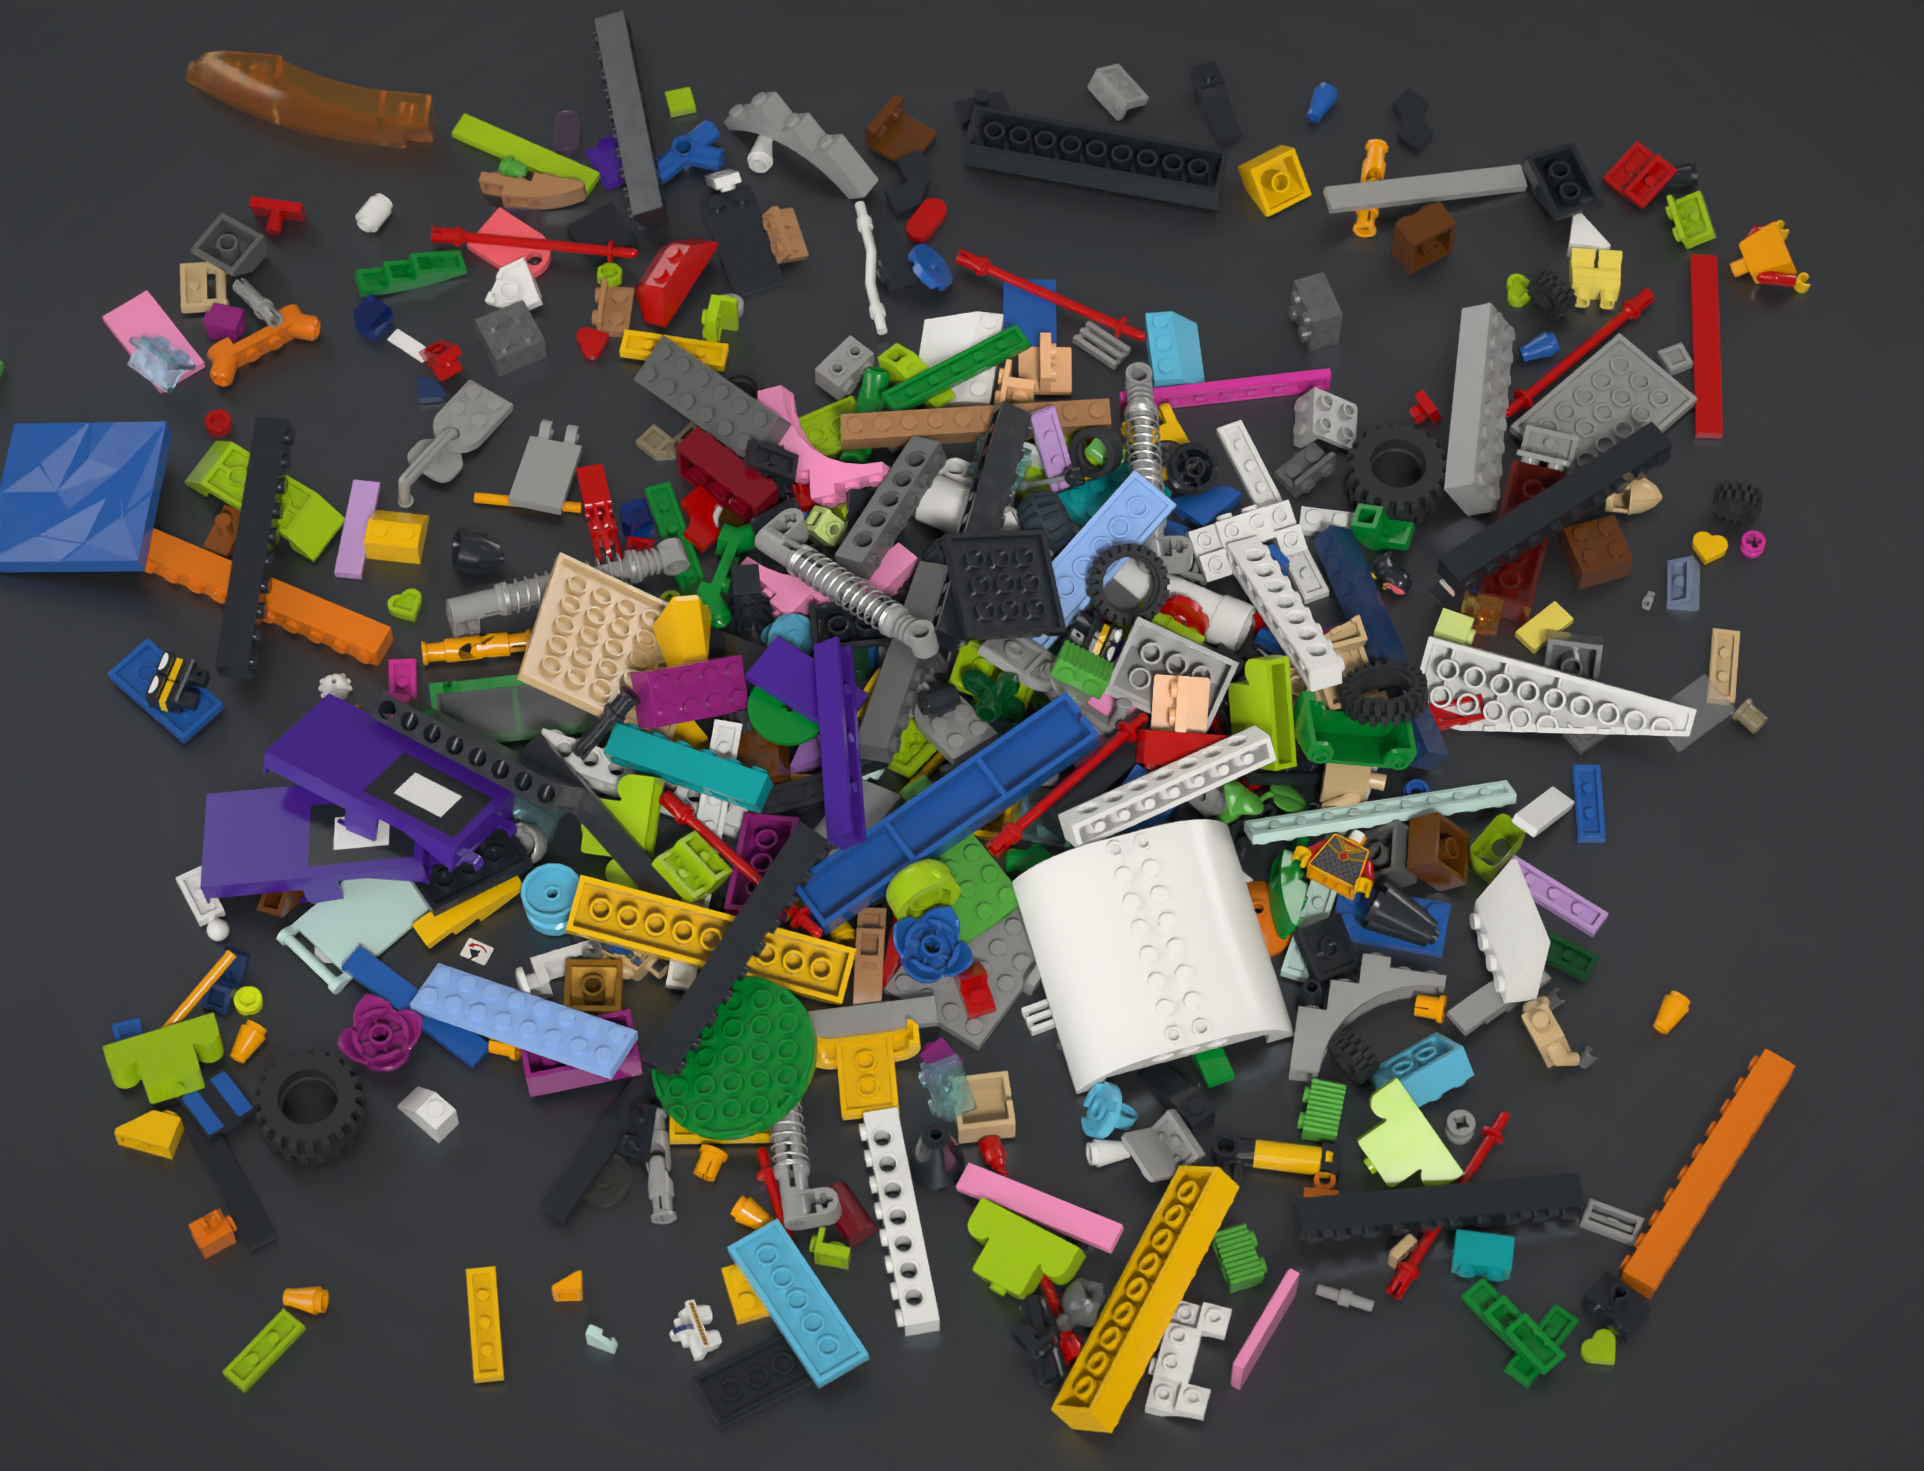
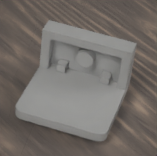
M1316 387L1296 400L1294 405L1295 425L1293 427L1294 446L1303 449L1319 438L1348 451L1353 447V443L1356 440L1358 408L1354 403Z
M1526 425L1521 449H1517L1516 455L1522 457L1521 462L1538 466L1539 461L1548 463L1547 468L1565 472L1566 467L1572 468L1580 437Z
M1176 1109L1168 1110L1152 1127L1126 1132L1121 1137L1126 1150L1141 1169L1143 1176L1150 1182L1171 1179L1179 1165L1196 1166L1206 1155Z

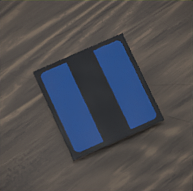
M225 1067L205 1079V1087L203 1089L177 1097L178 1101L208 1140L220 1133H228L239 1126L245 1117L255 1112L253 1102Z

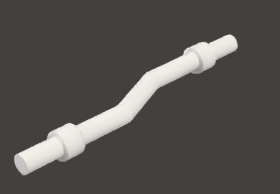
M858 201L855 203L858 217L856 224L858 231L862 233L866 249L865 286L870 302L869 313L871 319L875 322L877 333L884 335L887 333L886 312L884 305L880 302L876 287L877 250L872 234L873 223L871 217L867 214L865 203Z

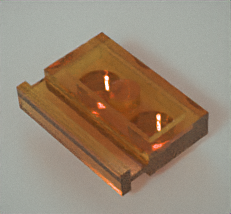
M1466 590L1460 614L1474 618L1472 629L1477 630L1479 634L1496 636L1504 600L1479 593L1477 597L1469 595L1470 591Z

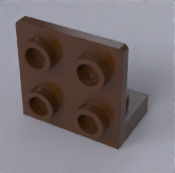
M895 93L866 128V147L896 163L898 158L919 149L923 154L937 137V132L906 115L904 98Z

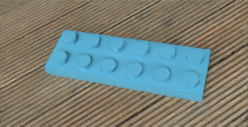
M778 1219L727 1247L728 1253L818 1388L823 1387L869 1360L868 1352Z

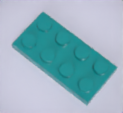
M1129 463L1120 466L1114 472L1104 477L1086 481L1083 486L1073 487L1058 494L1069 516L1081 528L1089 522L1131 473L1128 470ZM1164 485L1163 492L1170 499L1172 492Z

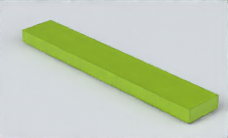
M465 113L452 131L453 138L498 158L508 159L510 155L514 156L515 160L527 165L530 172L539 174L550 173L560 178L578 179L585 183L587 197L600 179V172Z

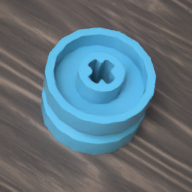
M548 863L536 867L526 876L522 883L521 898L528 921L536 931L545 935L560 936L566 934V927L580 878L571 868L565 865Z

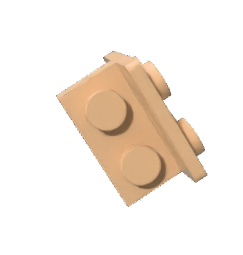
M1040 333V347H1030V349L1018 354V378L1035 380V395H1071V348L1056 347V343H1051V333Z
M1006 359L1005 368H1000L999 388L995 393L994 405H1000L1003 401L1010 404L1034 403L1035 380L1011 377L1012 360Z
M1156 674L1153 685L1151 729L1206 733L1210 679Z

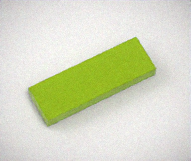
M283 1308L222 1371L223 1375L245 1393L306 1330L305 1326Z

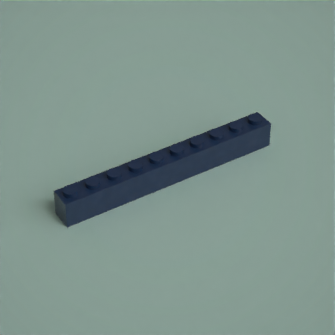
M1330 525L1312 541L1347 622L1351 618L1360 615L1368 638L1363 646L1368 661L1372 666H1375V661L1381 660L1382 665L1387 664V660H1394V665L1402 661L1405 662V667L1408 666L1410 662L1352 529ZM1396 688L1378 689L1379 692L1386 691L1388 699L1407 693ZM1428 706L1423 714L1420 713L1419 718L1414 719L1411 717L1417 755L1409 766L1432 770L1449 757L1450 754Z

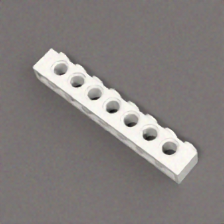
M1258 536L1227 544V558L1232 573L1286 655L1289 656L1290 661L1309 690L1314 692L1341 684L1342 671L1345 670L1341 655L1335 653L1331 640L1325 638L1320 624L1315 623L1312 619L1310 609L1304 607L1298 591L1294 592L1288 576L1282 574L1278 561L1272 559L1268 546L1263 545Z
M1252 726L1058 814L1064 837L1075 848L1103 840L1274 762L1276 757L1271 738L1257 726Z
M542 729L541 734L558 753L566 752L570 754V756L563 758L591 789L599 790L602 793L617 798L620 797L617 786L622 777L630 774L649 776L609 762L603 753L605 747L600 748L596 746L587 758L582 760L580 756L577 757L571 750V747L580 738L574 739L565 736L559 730ZM587 761L595 762L596 765L587 766L584 763ZM613 770H619L622 772V774L613 775L610 772ZM664 781L663 789H673L675 791L673 793L681 801L694 807V816L697 818L699 802H692L689 798L697 797L700 799L701 793ZM728 803L723 834L739 839L744 813H751V811ZM661 806L660 813L674 817L667 809Z
M897 1107L863 1113V1123L858 1124L861 1141H867L868 1150H864L866 1167H872L873 1176H869L871 1193H877L878 1202L874 1203L875 1215L877 1220L882 1219L884 1229H879L882 1247L887 1246L889 1255L884 1256L887 1273H893L894 1282L890 1283L892 1300L898 1299L899 1309L895 1310L897 1326L903 1327L905 1336L939 1331L940 1319ZM879 1139H886L889 1141V1143L884 1146H880L875 1142ZM885 1165H891L895 1168L891 1172L881 1170ZM891 1191H895L900 1194L897 1198H889L886 1196V1194ZM894 1218L905 1220L901 1225H895L891 1221ZM906 1244L910 1246V1249L902 1252L897 1250L896 1247ZM905 1271H912L916 1275L913 1278H904L901 1274ZM918 1298L921 1300V1303L910 1305L907 1303V1300Z

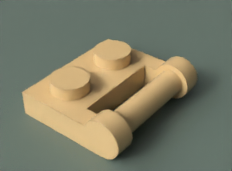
M209 262L180 264L182 314L210 312L213 302L229 306L226 294V275L228 273ZM208 274H215L216 299H208Z

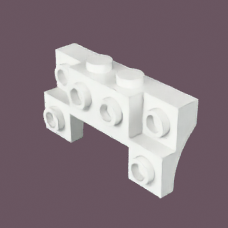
M1289 500L1259 509L1256 504L1241 509L1242 514L1233 517L1232 513H1227L1216 517L1217 522L1212 525L1186 533L1185 536L1192 541L1193 555L1201 569L1205 583L1233 574L1227 558V544L1258 536L1262 543L1273 539L1276 547L1286 557L1308 550L1300 524L1296 523Z
M1184 1301L1179 1303L1169 1326L1158 1343L1157 1348H1160L1158 1358L1152 1357L1148 1374L1153 1375V1380L1145 1406L1146 1413L1162 1417H1189L1203 1421L1211 1390L1191 1385L1189 1382L1201 1336L1225 1340L1232 1309L1203 1302V1306Z

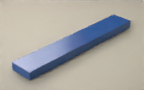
M359 946L342 965L344 972L376 996L387 1000L394 1010H411L410 1003L419 990L363 947ZM419 1014L422 1017L421 1030L472 1069L489 1052V1043L476 1033Z

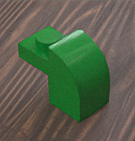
M1360 503L1357 505L1350 524L1355 538L1362 545L1380 553H1385L1386 548L1408 551L1415 531L1413 522L1388 519L1384 507Z

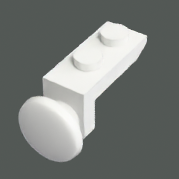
M590 940L531 957L533 973L525 975L521 966L516 968V981L519 991L543 999L552 997L553 992L549 984L550 980L565 976L566 959H589L583 957L582 949L587 948L593 953V947L588 944Z

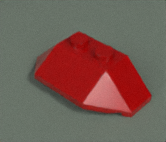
M693 238L671 242L660 248L634 288L644 321L647 324L666 328L719 244L716 241Z

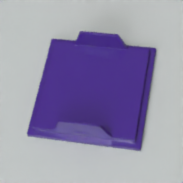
M613 134L600 139L596 147L584 151L593 169L600 172V181L606 191L626 183L623 182L620 175L619 167L623 166V164L617 158L615 147H618L619 144L615 142Z

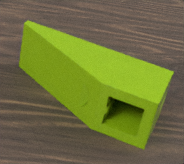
M898 343L877 357L880 368L886 369L891 374L889 381L891 386H895L929 369L914 352ZM950 389L924 402V404L932 409L942 408L954 399L956 394Z

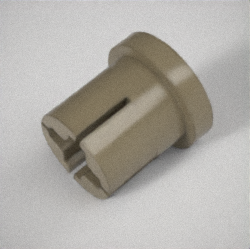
M1748 698L1731 718L1735 722L1739 721L1752 734H1755L1769 718L1753 705L1754 701L1751 698Z

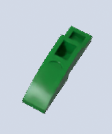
M1306 836L1295 838L1287 849H1283L1271 864L1268 885L1269 904L1279 938L1283 940L1292 931L1299 929L1303 919L1300 913L1308 901V896L1305 895L1308 884L1301 881L1304 874L1300 867L1301 861L1297 859L1291 860L1296 847L1303 846L1307 848L1309 838Z

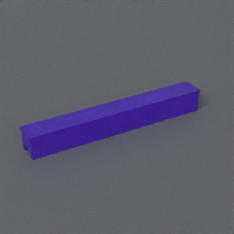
M836 636L819 644H814L827 839L829 840L828 842L845 851L849 847L867 841L853 649L850 645L842 647L840 645V638Z

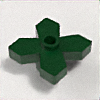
M980 670L965 671L962 678L964 689L975 695L971 698L969 705L976 711V715L980 720L991 723L1002 716L1007 721L1023 722L1026 715L1024 702L1014 697L1020 688L1017 673L1002 672L993 682Z

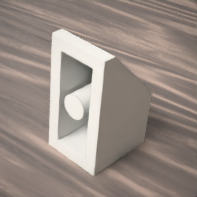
M419 1086L398 1105V1109L438 1143L459 1124L456 1109L436 1092Z

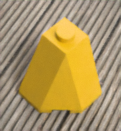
M698 595L673 597L652 625L667 667L708 659L712 613L710 608L702 603Z

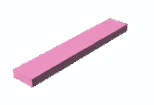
M968 1163L956 1185L957 1191L978 1200H981L983 1197L1015 1215L1108 1253H1112L1124 1230L1123 1225L972 1163Z

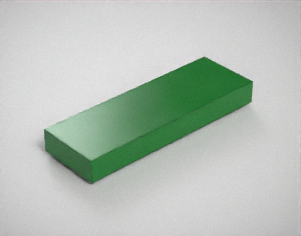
M1555 1303L1538 1326L1560 1348L1579 1323V1319ZM1517 1353L1504 1370L1506 1374L1526 1388H1529L1540 1374L1538 1370Z

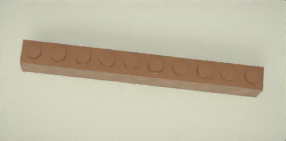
M1109 398L1012 404L1028 413L1053 405L1056 409L1064 437L1075 436L1078 432L1094 425L1106 426L1110 429L1112 424ZM999 405L841 414V449L906 446L912 435L939 441L941 444L983 442L992 411ZM1032 429L1027 439L1034 438Z

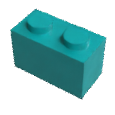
M1457 1229L1453 1244L1451 1273H1457L1465 1278L1474 1276L1486 1277L1488 1280L1495 1282L1509 1280L1512 1270L1515 1237Z

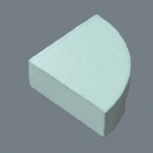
M589 1324L585 1333L587 1344L614 1354L618 1347L615 1338L604 1337L601 1335L603 1332L601 1328Z

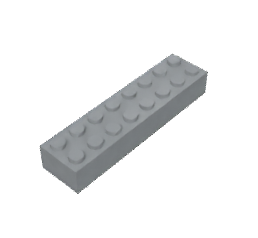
M1492 303L1462 308L1444 490L1467 516L1497 511L1498 500L1501 496L1499 483L1500 477L1503 474L1501 462L1502 454L1505 451L1503 440L1504 431L1507 429L1506 409L1509 407L1508 387L1511 385L1510 365L1513 362L1512 344L1515 340V331Z

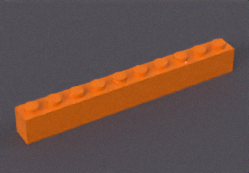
M153 528L145 572L150 574L154 572L163 576L170 583H180L187 586L194 593H204L211 596L218 603H226L232 561ZM269 577L272 580L271 593L266 595L265 603L268 605L267 618L262 621L283 626L290 633H299L307 636L310 641L316 644H326L340 654H350L364 664L371 663L379 666L393 642L391 627Z
M1766 1048L1760 1057L1757 1055L1753 1057L1747 1070L1751 1071L1746 1079L1744 1077L1739 1079L1733 1090L1737 1094L1733 1100L1727 1099L1719 1112L1723 1116L1719 1122L1713 1120L1705 1134L1709 1138L1704 1145L1699 1142L1691 1156L1694 1159L1691 1166L1685 1165L1677 1177V1180L1680 1181L1677 1188L1670 1187L1662 1201L1666 1204L1663 1210L1659 1211L1657 1209L1648 1223L1652 1227L1647 1234L1644 1232L1640 1234L1634 1244V1247L1637 1248L1633 1256L1628 1254L1619 1268L1623 1271L1620 1281L1626 1286L1651 1299L1789 1082L1796 1065Z

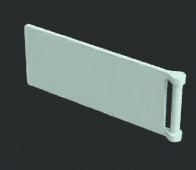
M369 878L344 880L339 884L344 899L316 903L292 925L282 929L276 939L282 945H287L328 984V989L333 994H338L353 979L342 970V965L359 946L377 958L410 930L414 922L430 912L410 881ZM298 932L302 933L343 974L336 977L294 936Z

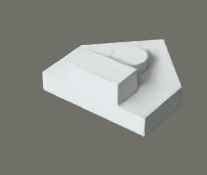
M524 257L499 269L496 276L497 280L485 299L488 305L500 309L521 300L524 301L529 311L543 305L542 295Z

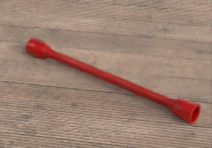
M992 1135L982 1139L978 1146L985 1163L991 1165L992 1170L996 1174L1009 1178L1004 1161L1007 1159V1155L1000 1137ZM1044 1274L1040 1285H1042L1044 1295H1046L1045 1297L1056 1320V1317L1064 1312L1052 1285L1053 1283ZM1071 1329L1070 1331H1060L1059 1336L1061 1340L1058 1342L1065 1363L1068 1366L1075 1364L1084 1347L1080 1335L1076 1336Z

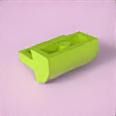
M696 831L678 840L673 848L656 857L651 864L688 904H692L698 899L702 901L707 898L733 871Z

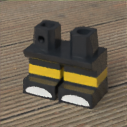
M1080 610L1072 618L1070 623L1072 628L1067 632L1062 643L1064 644L1065 641L1069 640L1075 646L1084 647L1085 651L1094 652L1095 655H1099L1100 658L1104 657L1105 660H1109L1111 663L1125 629L1117 624L1112 628L1101 621V614L1099 612L1090 617Z
M164 650L156 669V674H154L146 692L149 707L180 715L183 709L197 711L201 696L200 693L191 690L193 686L204 689L207 687L210 681L209 671L197 667L194 659L186 661L176 658L175 653Z

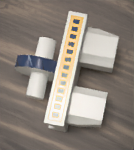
M689 1300L685 1302L686 1307L678 1313L679 1318L674 1320L676 1328L669 1335L672 1341H681L683 1348L690 1347L694 1360L698 1361L703 1360L707 1352L718 1349L722 1339L717 1330L705 1331L704 1325L710 1324L712 1321L710 1306H696L694 1300Z

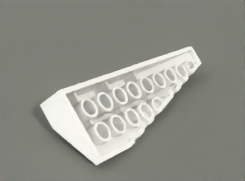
M1429 636L1420 667L1422 674H1425L1427 678L1428 704L1432 703L1438 708H1443L1462 716L1481 714L1479 699L1476 695L1482 694L1485 704L1483 715L1486 719L1450 727L1459 731L1690 736L1697 709L1435 636ZM1470 696L1475 700L1474 702L1460 705L1463 697ZM1458 698L1456 706L1444 708L1451 703L1452 699ZM1448 700V702L1444 705H1439L1436 703Z

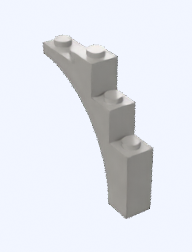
M776 91L760 92L752 99V103L734 106L729 111L730 116L724 122L729 130L757 133L794 150L827 175L849 199L864 198L879 180L843 134L826 135L809 112L793 114Z
M1375 952L1370 954L1363 953L1359 984L1353 983L1348 979L1331 980L1326 1010L1313 1005L1298 1006L1288 1080L1312 1083L1313 1078L1318 1079L1320 1067L1328 1051L1329 1044L1357 1017L1379 1005L1398 999L1417 997L1418 994L1440 997L1444 993L1446 975H1440L1435 971H1412L1407 967L1390 968L1391 957Z

